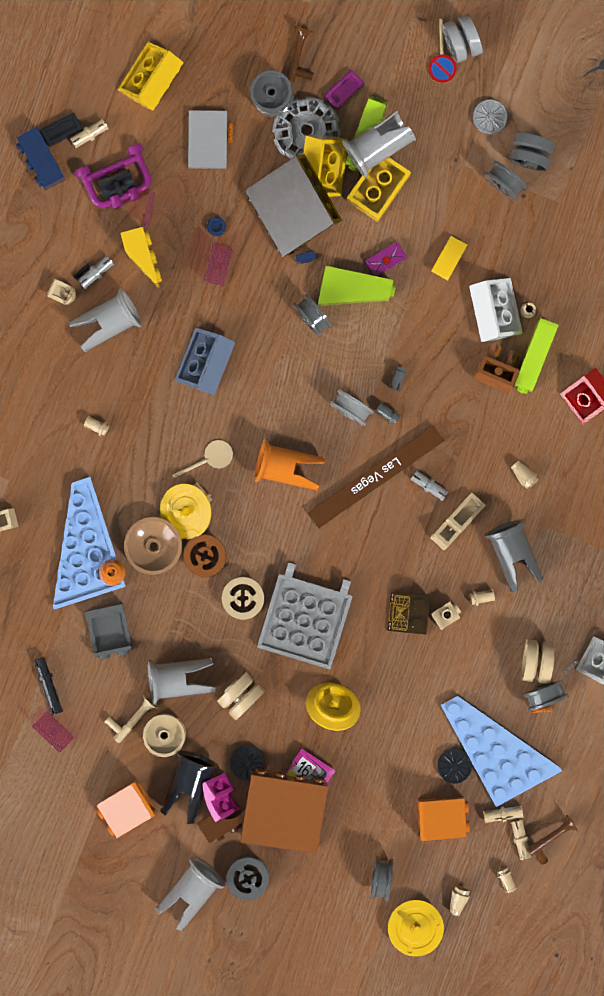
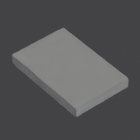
M189 111V169H227V111Z

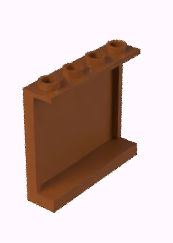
M264 769L251 770L247 804L241 831V842L317 854L328 782L318 777H314L312 780L305 779L303 775H294L292 777L286 776V773L283 772L272 774L267 773V770Z

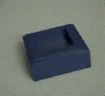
M315 251L296 255L298 265L316 260Z

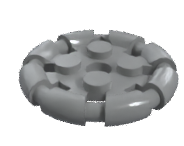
M315 97L294 99L291 108L277 115L273 122L274 143L283 156L286 155L290 160L304 153L306 135L301 132L304 126H310L313 130L308 136L341 138L340 120L335 110L331 106L328 107L324 104L323 100ZM307 106V111L300 112L299 107ZM318 109L324 112L321 117L315 114ZM288 114L293 116L290 122L285 119ZM325 124H331L332 130L326 131ZM288 130L289 137H283L282 132ZM292 144H293L296 148H298V149L296 150V152H293V151L290 149V147L292 146Z

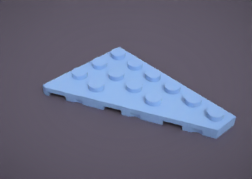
M91 477L73 482L71 485L55 589L54 610L126 587L124 579L120 584L111 586L105 584L99 575L101 565L110 559L117 560Z
M456 696L441 704L496 807L562 771L556 764L460 697Z

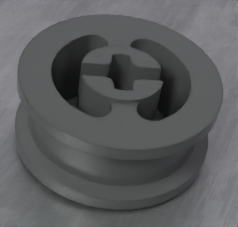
M495 161L493 169L490 172H485L484 177L500 193L516 202L518 200L517 195L522 190L525 191L527 185L512 170L502 163Z
M305 294V299L299 304L294 303L293 307L308 327L318 337H321L322 331L327 327L331 329L333 326L316 303Z
M563 680L552 682L524 693L523 697H527L530 704L528 710H537L569 697L563 691Z
M255 856L239 857L229 867L226 877L227 886L230 892L239 899H256L268 887L269 870L266 864ZM245 865L255 866L262 875L260 885L256 884L257 874L252 876L251 882L246 880L242 883L243 887L251 888V891L240 889L234 880V873L236 871H240L239 882L245 878V874L250 876L254 873L252 868H246Z
M379 857L375 858L371 883L372 900L375 897L385 898V901L389 900L393 876V859L391 858L389 861L379 860Z

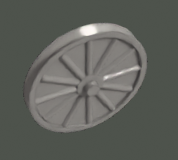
M496 100L482 101L474 110V125L482 133H498L507 122V111Z

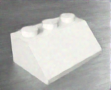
M511 278L487 280L469 286L481 342L523 334Z

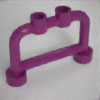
M141 143L127 149L130 157L91 173L89 166L75 171L77 179H82L90 200L98 208L112 206L113 209H117L124 205V200L130 198V201L133 202L140 199V193H143L150 187L151 175L141 154L144 151ZM137 162L144 178L143 184L123 192V197H120L118 194L105 201L97 197L91 181Z

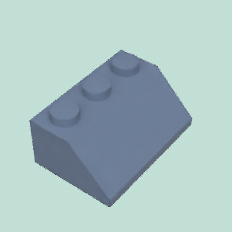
M195 328L174 381L214 396L235 342L219 334Z

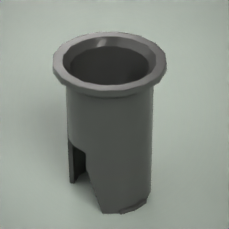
M525 519L510 521L484 534V537L490 539L510 592L518 591L516 570L513 563L519 560H523L538 582L544 580L523 528L524 524H526Z

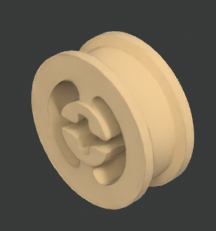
M247 577L235 578L225 586L222 593V604L230 616L240 620H247L253 618L261 611L264 604V593L260 585L253 579ZM242 584L249 585L256 591V594L252 596L245 590V596L249 597L245 601V607L249 606L252 601L256 602L254 608L245 613L235 611L230 605L234 601L241 607V601L238 600V597L241 596V590L237 591L234 596H231L230 592L234 587Z

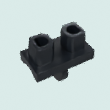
M126 168L119 169L117 174L111 177L108 175L102 176L100 181H98L104 199L117 194L123 197L122 192L136 187L130 170H126Z

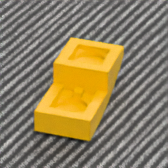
M450 236L431 272L448 281L467 244Z

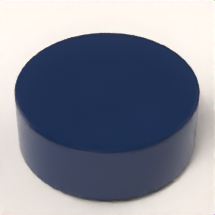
M213 217L207 223V230L214 237L222 236L226 231V223L220 217Z

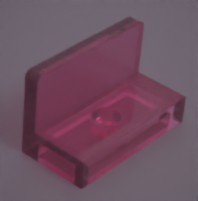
M213 243L204 279L205 283L224 287L233 249Z
M47 711L32 725V728L59 753L75 738Z

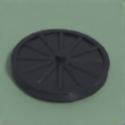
M250 745L241 746L236 749L230 759L232 772L242 780H250L251 770L264 769L265 765L264 756L261 751Z
M450 749L440 756L437 768L442 779L446 782L457 784L465 781L470 776L472 762L464 751Z

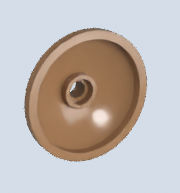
M148 517L139 520L129 529L124 541V551L127 560L136 570L144 574L157 575L170 570L177 563L182 551V541L179 532L170 522L158 517ZM153 542L157 544V549L155 550L150 548Z

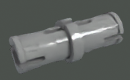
M106 255L105 258L95 266L92 265L90 270L78 279L79 283L86 289L97 278H102L101 275L114 266L113 262Z
M417 470L414 475L418 476L420 480L415 476H412L410 480L424 488L426 493L430 492L443 501L445 496L440 494L439 491L444 495H447L449 491L435 483L433 478L429 479Z

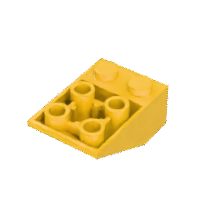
M143 227L122 232L121 237L128 257L157 288L160 287L159 282L162 279L159 269L154 267L157 260L153 249L150 250L149 245H152L149 232H145Z

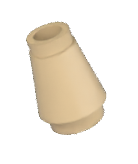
M520 460L511 467L522 487L525 486L526 489L532 487L539 480L536 477L537 474L521 463Z
M456 885L455 889H452L449 913L460 916L470 898V890L468 888Z

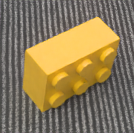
M390 157L368 170V177L364 178L362 175L347 197L348 203L377 223L411 175L409 170Z

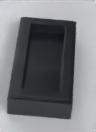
M75 113L41 129L49 148L83 131Z

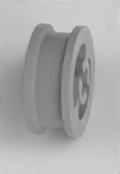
M338 389L337 393L339 395L334 402L331 401L329 404L344 416L365 427V420L369 414L373 415L374 411L356 398Z

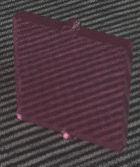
M153 191L149 192L144 220V228L150 229L155 201V192Z

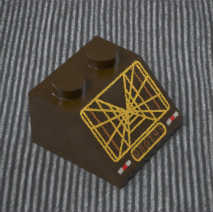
M391 593L387 631L426 635L430 596Z

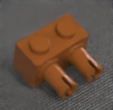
M491 343L487 356L484 355L480 360L473 379L509 393L519 373L515 366L520 355L516 352L513 356L514 351H508L505 363L499 362L497 360L502 347L498 345L496 348L497 344Z

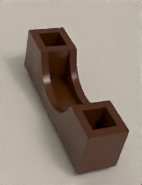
M246 806L237 816L226 817L215 822L210 814L197 823L209 844L213 841L216 844L225 838V833L230 831L232 834L241 828L239 824L244 822Z

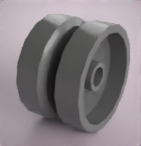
M274 70L264 71L257 75L250 88L251 99L257 110L269 117H276L286 112L287 109L291 108L292 102L295 99L294 90L288 78L281 72Z
M516 133L513 144L517 148L511 150L508 160L515 165L543 172L549 171L551 160L547 156L553 155L556 144L549 139L537 135Z

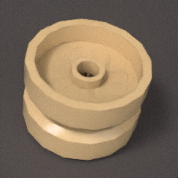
M526 640L522 662V681L532 682L537 671L538 682L550 684L555 660L554 642L544 641L541 644L539 653L537 640Z
M247 672L239 680L236 679L217 700L222 708H227L232 702L235 703L229 710V715L235 721L265 692L259 684L253 686L249 691L246 689L253 682V678Z
M163 713L156 715L147 722L143 730V741L149 752L159 757L174 755L182 748L186 740L184 724L178 717L172 714ZM162 732L168 734L167 739L161 738Z

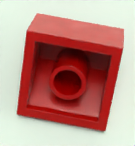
M596 367L560 393L582 424L604 410V378Z

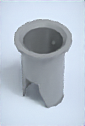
M395 111L351 141L342 140L348 155L364 178L368 177V170L416 140L409 126L401 128L404 124L398 111Z
M123 288L118 289L115 297L68 321L70 327L99 322L101 329L96 331L80 346L84 352H88V350L132 326L142 327L140 315Z
M212 658L155 664L152 663V660H148V680L153 705L163 698L206 693L214 694L215 686L186 683L185 673L195 672L213 665Z
M197 857L189 859L190 867L160 904L155 907L157 913L161 914L176 903L180 897L189 905L185 909L176 928L180 931L185 930L187 924L217 888L222 889L226 886L221 875L209 864Z

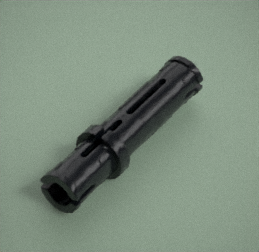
M46 658L34 660L33 662L39 676L38 681L41 682L51 715L63 712L52 680L53 674L49 671Z

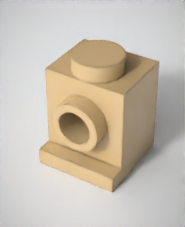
M449 601L430 613L439 629L442 630L460 619L458 614L461 611L456 603L451 604ZM446 611L451 613L448 619L444 617V612Z

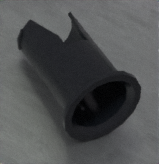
M180 750L177 752L180 761L160 812L166 816L178 799L180 792L191 796L188 806L187 824H194L204 796L203 783L210 780L213 771L219 770V765L203 755Z

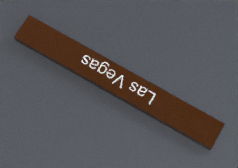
M433 425L308 512L309 516L318 528L322 527L444 442L443 438Z

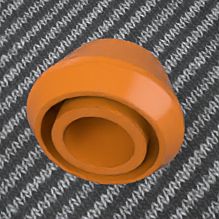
M107 560L100 567V578L107 585H118L125 578V567L118 560Z

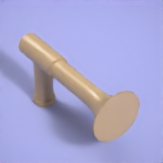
M143 695L144 702L123 727H120L110 716L106 719L104 723L108 724L117 733L113 737L116 742L120 743L148 710L158 708L157 704L153 705L152 700L148 696Z

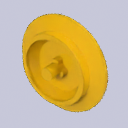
M179 484L170 488L163 496L160 505V516L177 529L181 539L198 537L210 524L211 505L205 493L198 487L191 484Z
M331 682L318 684L310 690L306 698L308 714L318 725L326 729L335 731L348 729L357 722L361 710L357 697L343 685Z
M411 900L402 903L393 911L388 922V934L392 944L397 950L408 956H423L432 952L441 942L444 933L443 920L438 910L431 904L421 900Z

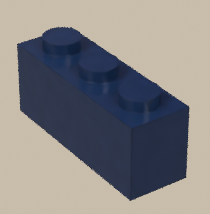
M37 127L17 137L19 143L16 145L21 154H26L28 160L25 162L30 171L34 170L37 174L34 178L39 188L43 186L45 190H48L66 180Z

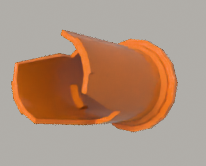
M264 439L256 462L254 481L258 482L263 478L316 492L319 484L301 475L293 474L295 464H324L325 457L270 445L268 439Z

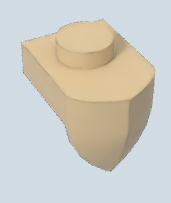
M54 278L47 296L68 305L75 300L76 292L73 286Z

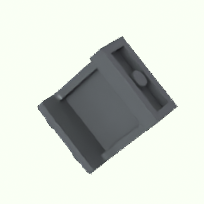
M124 604L84 612L88 622L94 657H99V660L110 658L112 653H117L118 656L129 654V650L133 649Z

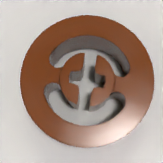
M199 535L192 538L187 543L183 553L187 569L200 577H211L218 574L223 569L227 558L224 545L217 538L210 535ZM206 542V547H202L198 551L202 553L208 551V555L213 558L212 547L215 546L217 548L219 559L213 568L204 570V565H208L212 561L208 559L202 561V557L197 554L198 565L195 566L191 559L192 550L199 543Z

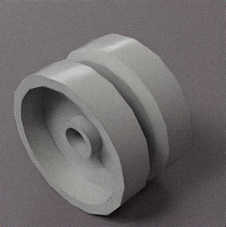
M468 14L458 17L457 25L453 21L442 24L447 46L457 64L467 60V51L473 57L483 53L477 30Z

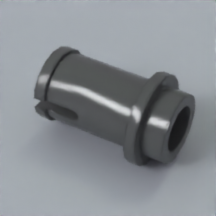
M396 366L393 369L394 374L388 388L400 391L404 376L407 375V369Z
M382 402L375 411V413L388 420L389 424H395L400 417L398 411H393Z

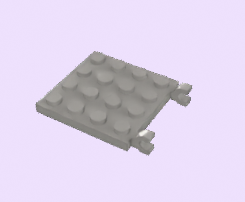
M288 562L285 575L279 574L257 648L331 669L353 597L347 594L351 581L343 579L340 592L292 578L296 564Z

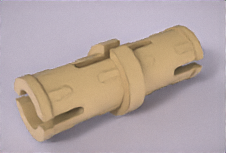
M101 119L90 127L86 126L82 132L70 138V141L74 144L75 149H77L87 141H93L94 137L108 130V127L104 120Z
M521 805L504 808L503 806L500 809L483 811L485 823L494 821L506 822L509 819L523 818Z
M523 819L512 821L511 824L515 836L513 840L517 845L519 859L531 858L526 850L529 847L527 842L529 838L525 833Z

